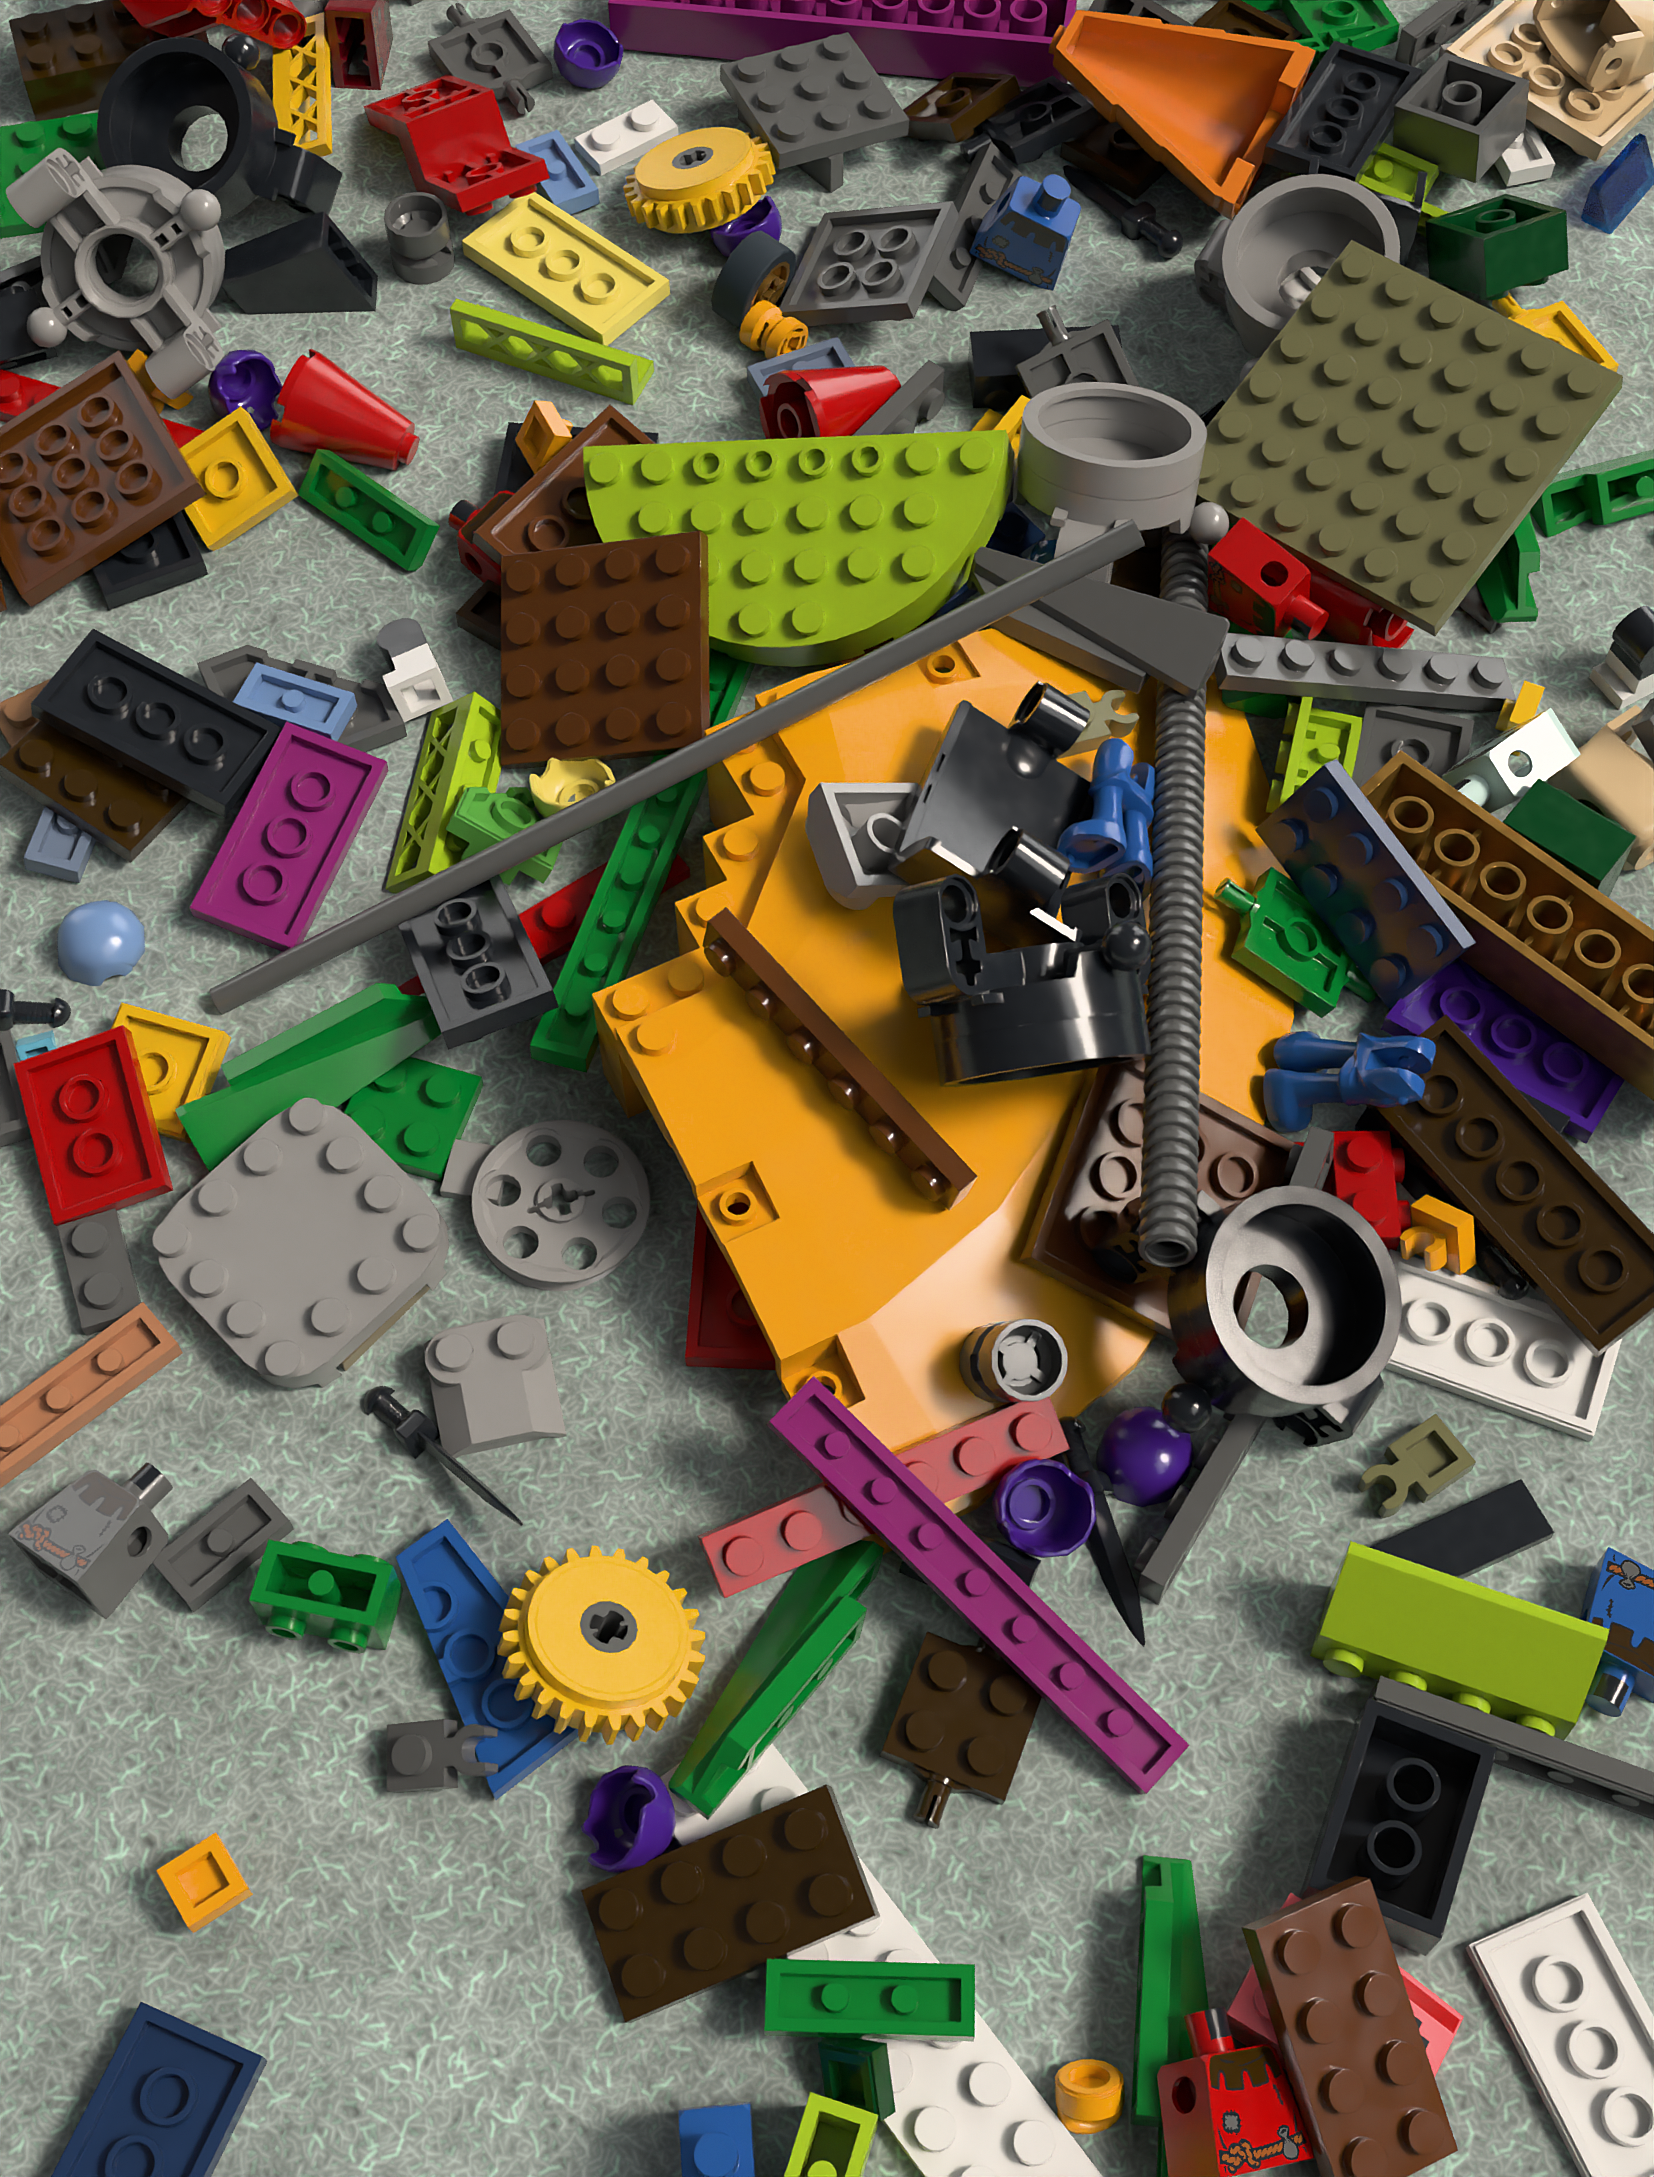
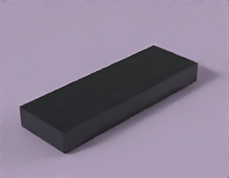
M1520 1479L1370 1548L1464 1579L1551 1539L1555 1532L1523 1480Z

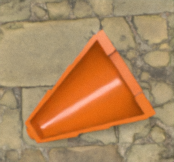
M1076 10L1068 26L1060 25L1056 30L1048 53L1054 55L1053 67L1111 124L1117 122L1155 161L1162 163L1201 201L1213 207L1222 216L1233 220L1234 215H1237L1243 207L1266 163L1262 162L1265 145L1292 106V103L1298 97L1316 50L1293 41L1231 34L1220 29L1163 24L1157 18Z

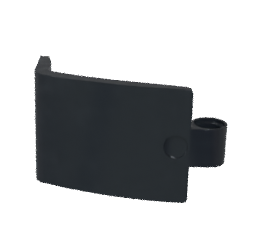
M1039 680L1031 687L1021 701L1008 728L972 706L970 702L962 700L958 703L951 714L917 788L888 864V871L911 885L953 874L964 876L971 882L977 893L983 931L1012 949L1053 943L1079 942L1083 935L1081 930L1076 927L1069 928L1056 920L1063 892L1066 890L1072 874L1068 870L1069 858L1057 851V846L1061 835L1068 827L1074 823L1091 820L1093 798L1088 794L1090 782L1056 759L1068 751L1081 735L1090 717V711L1049 683H1042Z

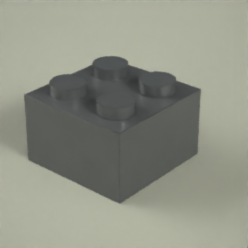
M1445 52L1395 105L1393 147L1437 165L1439 171L1476 183L1525 130L1530 80Z

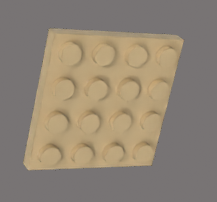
M1503 0L1446 48V53L1530 80L1526 119L1531 121L1539 130L1548 132L1571 146L1577 154L1587 156L1595 162L1654 108V73L1620 88L1591 93L1576 81L1556 60L1538 32L1535 24L1536 18L1533 15V9L1537 0Z

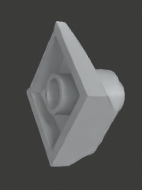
M819 783L809 795L808 816L805 821L806 834L826 889L842 906L852 910H864L870 907L879 897H893L902 888L912 886L888 871V864L917 791L918 783Z
M510 1315L448 1328L424 1343L425 1363L430 1377L441 1445L455 1459L467 1454L533 1440L567 1436L544 1319L531 1318L526 1315Z

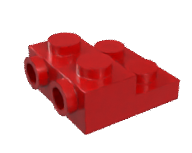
M1331 1131L1334 1133L1333 1160L1321 1191L1327 1192L1349 1204L1370 1223L1380 1236L1388 1252L1390 1249L1396 1251L1401 1234L1411 1228L1410 1204L1408 1200H1397L1396 1183H1402L1404 1180L1405 1157L1403 1149L1401 1147H1391L1390 1131ZM1293 1142V1143L1298 1144V1145H1301V1146H1304V1143H1305V1142Z

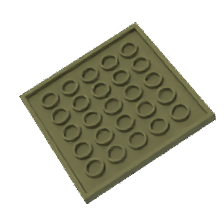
M1351 240L1206 427L1207 438L1195 503L1200 505L1203 502H1214L1221 505L1228 514L1229 522L1234 525L1244 517L1300 562L1429 634L1436 636L1622 389L1623 376Z

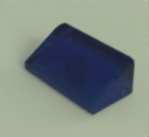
M1640 133L1637 136L1635 135L1592 184L1581 215V221L1607 234H1612L1654 185V166L1645 135Z

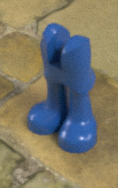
M1110 738L1101 743L1094 758L1092 781L1088 790V794L1093 798L1091 820L1074 823L1068 827L1058 841L1057 851L1069 858L1068 870L1074 873L1087 874L1101 870L1097 878L1117 873L1128 874L1137 884L1143 902L1150 895V884L1154 876L1148 827L1154 816L1152 802L1155 793V768L1145 762L1132 766L1134 752L1131 747L1119 738Z
M1311 1031L1286 1033L1278 1039L1274 1046L1273 1056L1280 1069H1268L1264 1077L1263 1093L1267 1118L1277 1131L1292 1133L1299 1132L1308 1127L1312 1120L1313 1104L1345 1103L1348 1106L1371 1104L1381 1108L1404 1106L1408 1103L1422 1100L1425 1083L1418 1075L1431 1070L1436 1054V1045L1427 1038L1417 1036L1380 1038L1360 1032L1357 1042L1321 1039L1319 1035ZM1341 1068L1339 1074L1327 1073L1328 1069Z

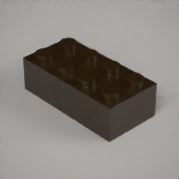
M102 0L88 4H75L64 9L39 14L31 13L24 17L9 20L23 82L36 121L62 118L99 110L105 88L118 67L140 48L152 42L170 38L150 28L142 27L120 0ZM206 30L186 37L210 44Z

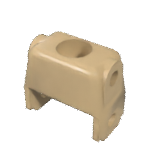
M1537 0L1533 9V15L1536 18L1535 24L1541 38L1562 67L1591 93L1620 88L1654 73V0H1556L1554 2L1552 0Z
M1637 705L1603 726L1586 744L1578 748L1581 755L1550 776L1547 782L1555 788L1568 792L1575 800L1600 815L1615 820L1625 830L1637 836L1622 868L1625 871L1632 869L1640 870L1654 862V764L1647 757L1630 747L1637 738L1631 726L1642 712Z

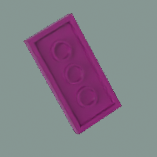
M286 722L190 906L192 915L281 952L303 942L389 771L387 761Z

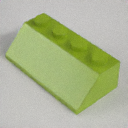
M1350 1541L1330 1586L1310 1656L1323 1660V1665L1327 1670L1342 1677L1358 1678L1363 1674L1378 1680L1380 1676L1565 1740L1578 1721L1610 1629Z

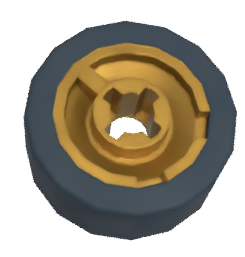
M762 230L752 232L739 243L722 267L711 297L712 310L740 329L744 317L757 302L767 300L777 306L785 296L792 281L796 267V254Z

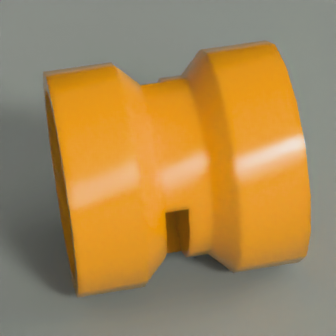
M767 300L757 302L744 317L739 331V339L743 345L752 351L765 352V357L768 360L804 348L808 339V328L794 317H783L779 307Z

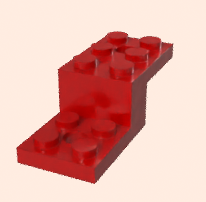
M446 74L363 106L371 126L386 131L388 134L398 136L416 191L435 195L443 201L444 205L461 213L465 212L467 216L489 211L493 208L492 201L509 195V198L527 196L537 190L536 183L550 178L543 158L511 147L493 89Z

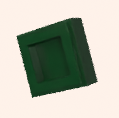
M824 2038L818 2042L825 2097L877 2114L878 2121L880 2122L896 2112L887 2043L860 2038Z

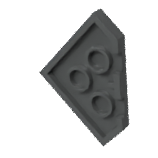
M250 645L242 646L197 663L206 688L232 702L256 662L354 693L357 708L337 742L362 752H367L407 737L405 724L385 684L364 679L362 684L337 677L336 670L296 659L291 664L268 656L267 650ZM257 775V776L255 777V779L252 781V783H251L252 787H253V785H254V783H255V781H256L258 775Z

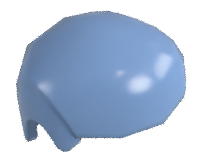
M103 900L80 905L64 917L57 933L58 966L70 980L89 986H101L105 979L114 975L126 976L132 971V968L145 952L144 926L132 910L118 902Z

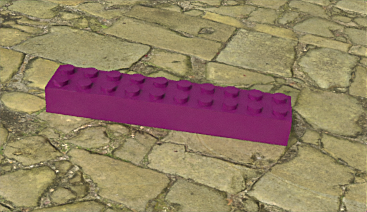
M608 0L610 30L617 37L618 43L622 44L623 49L741 60L745 57H753L784 49L788 46H796L827 38L831 35L848 32L876 73L945 79L953 72L1015 75L1019 86L1030 87L1052 75L1061 82L1068 83L1053 67L1054 55L1048 53L1058 27L1060 25L1067 27L1077 10V0Z

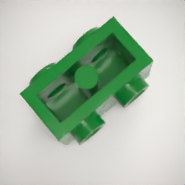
M268 1539L249 1602L262 1624L266 1625V1631L272 1635L295 1641L302 1640L304 1634L328 1638L327 1643L334 1648L360 1654L365 1652L366 1647L386 1650L403 1594V1588L393 1565L381 1558L366 1554H356L352 1557L328 1552L325 1548L308 1542L296 1541L289 1544Z

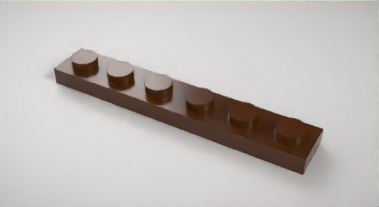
M727 907L708 920L702 946L704 947L705 957L713 969L723 977L730 975L745 991V999L753 1012L762 1020H772L787 1036L786 1043L793 1055L804 1065L810 1066L813 1064L828 1080L827 1086L831 1095L843 1108L849 1111L856 1110L869 1124V1132L875 1143L888 1155L893 1156L896 1154L912 1171V1180L924 1196L932 1201L939 1200L948 1211L963 1200L978 1177L973 1170Z

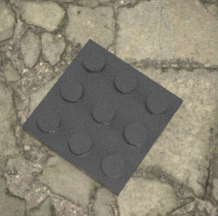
M848 32L831 35L827 38L796 46H788L784 49L753 57H745L741 60L720 65L721 83L756 136L761 137L762 143H768L772 160L779 170L908 135L909 118Z
M948 201L824 213L779 307L782 311V316L785 318L794 317L809 327L914 319L959 219L954 202Z

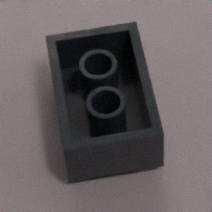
M1368 1698L1355 1720L1299 1898L1303 1900L1354 1876L1370 1878L1390 1941L1426 1956L1442 1939L1498 1748Z

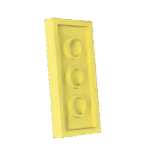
M535 192L514 199L462 240L463 252L466 257L591 341L606 346L670 295V284L667 278Z

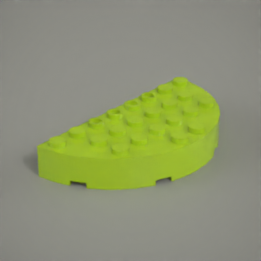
M1006 430L583 447L587 499L602 542L692 531L703 532L708 537L709 647L727 653L729 657L746 662L790 667L828 664L865 654V649L876 646L892 637L896 640L907 634L943 607L966 583L974 554L980 547H986L997 522H1001L1012 483L1015 456Z

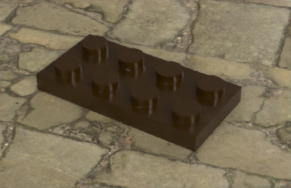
M827 1784L652 1859L645 1865L629 1869L581 1890L625 2023L635 2022L767 1966V1959L786 1958L881 1917L834 1791Z

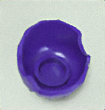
M579 19L561 25L553 47V59L561 76L574 86L593 89L606 85L619 71L623 57V45L618 43V39L613 31L599 21Z
M765 196L763 200H758L751 209L740 217L709 230L712 241L718 251L724 257L729 258L739 243L752 232L762 230L779 241L782 233V219L772 198Z
M235 350L226 354L215 366V370L212 371L208 382L209 399L215 413L223 419L240 406L245 410L248 407H252L254 412L249 414L260 432L271 426L272 418L275 420L279 418L274 402L282 389V384L275 373L273 362L255 350Z
M1145 1406L1124 1410L1113 1419L1104 1431L1098 1446L1096 1464L1098 1471H1103L1109 1476L1114 1489L1112 1494L1119 1501L1139 1507H1146L1167 1502L1173 1498L1181 1484L1186 1481L1195 1456L1190 1434L1177 1432L1170 1428L1162 1418L1161 1410Z
M1046 1458L1019 1462L1001 1477L992 1500L997 1529L1006 1541L1019 1551L1040 1558L1068 1556L1087 1541L1096 1521L1094 1493L1089 1483L1076 1476L1064 1464Z
M623 1765L601 1776L590 1794L588 1818L581 1825L582 1832L591 1838L596 1848V1852L591 1853L587 1859L592 1866L607 1872H624L645 1865L648 1861L661 1856L673 1839L676 1826L675 1809L671 1796L659 1775L646 1767ZM622 1829L623 1834L619 1838L615 1837L614 1830Z

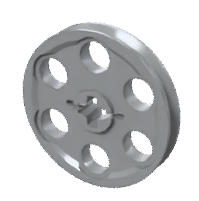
M551 1120L535 1123L503 1139L482 1163L472 1191L474 1228L486 1256L509 1278L525 1286L547 1291L578 1289L600 1280L615 1270L626 1260L640 1240L646 1228L650 1211L648 1180L640 1161L632 1150L622 1140L603 1128L574 1120ZM543 1142L551 1143L559 1149L561 1154L555 1163L549 1166H538L527 1157L528 1151L532 1146ZM605 1153L614 1157L618 1167L609 1176L595 1177L585 1169V1163L592 1155ZM503 1180V1182L514 1184L521 1192L518 1200L509 1206L492 1204L488 1200L486 1193L493 1183ZM563 1195L566 1202H572L570 1203L571 1212L567 1215H560L557 1208H551L553 1207V1197ZM614 1204H625L635 1211L637 1217L630 1226L616 1229L604 1222L602 1217L604 1211ZM518 1233L529 1234L538 1242V1248L529 1257L522 1259L514 1258L504 1250V1244L507 1239ZM583 1244L592 1248L597 1257L590 1267L576 1270L564 1263L562 1259L563 1253L573 1245Z

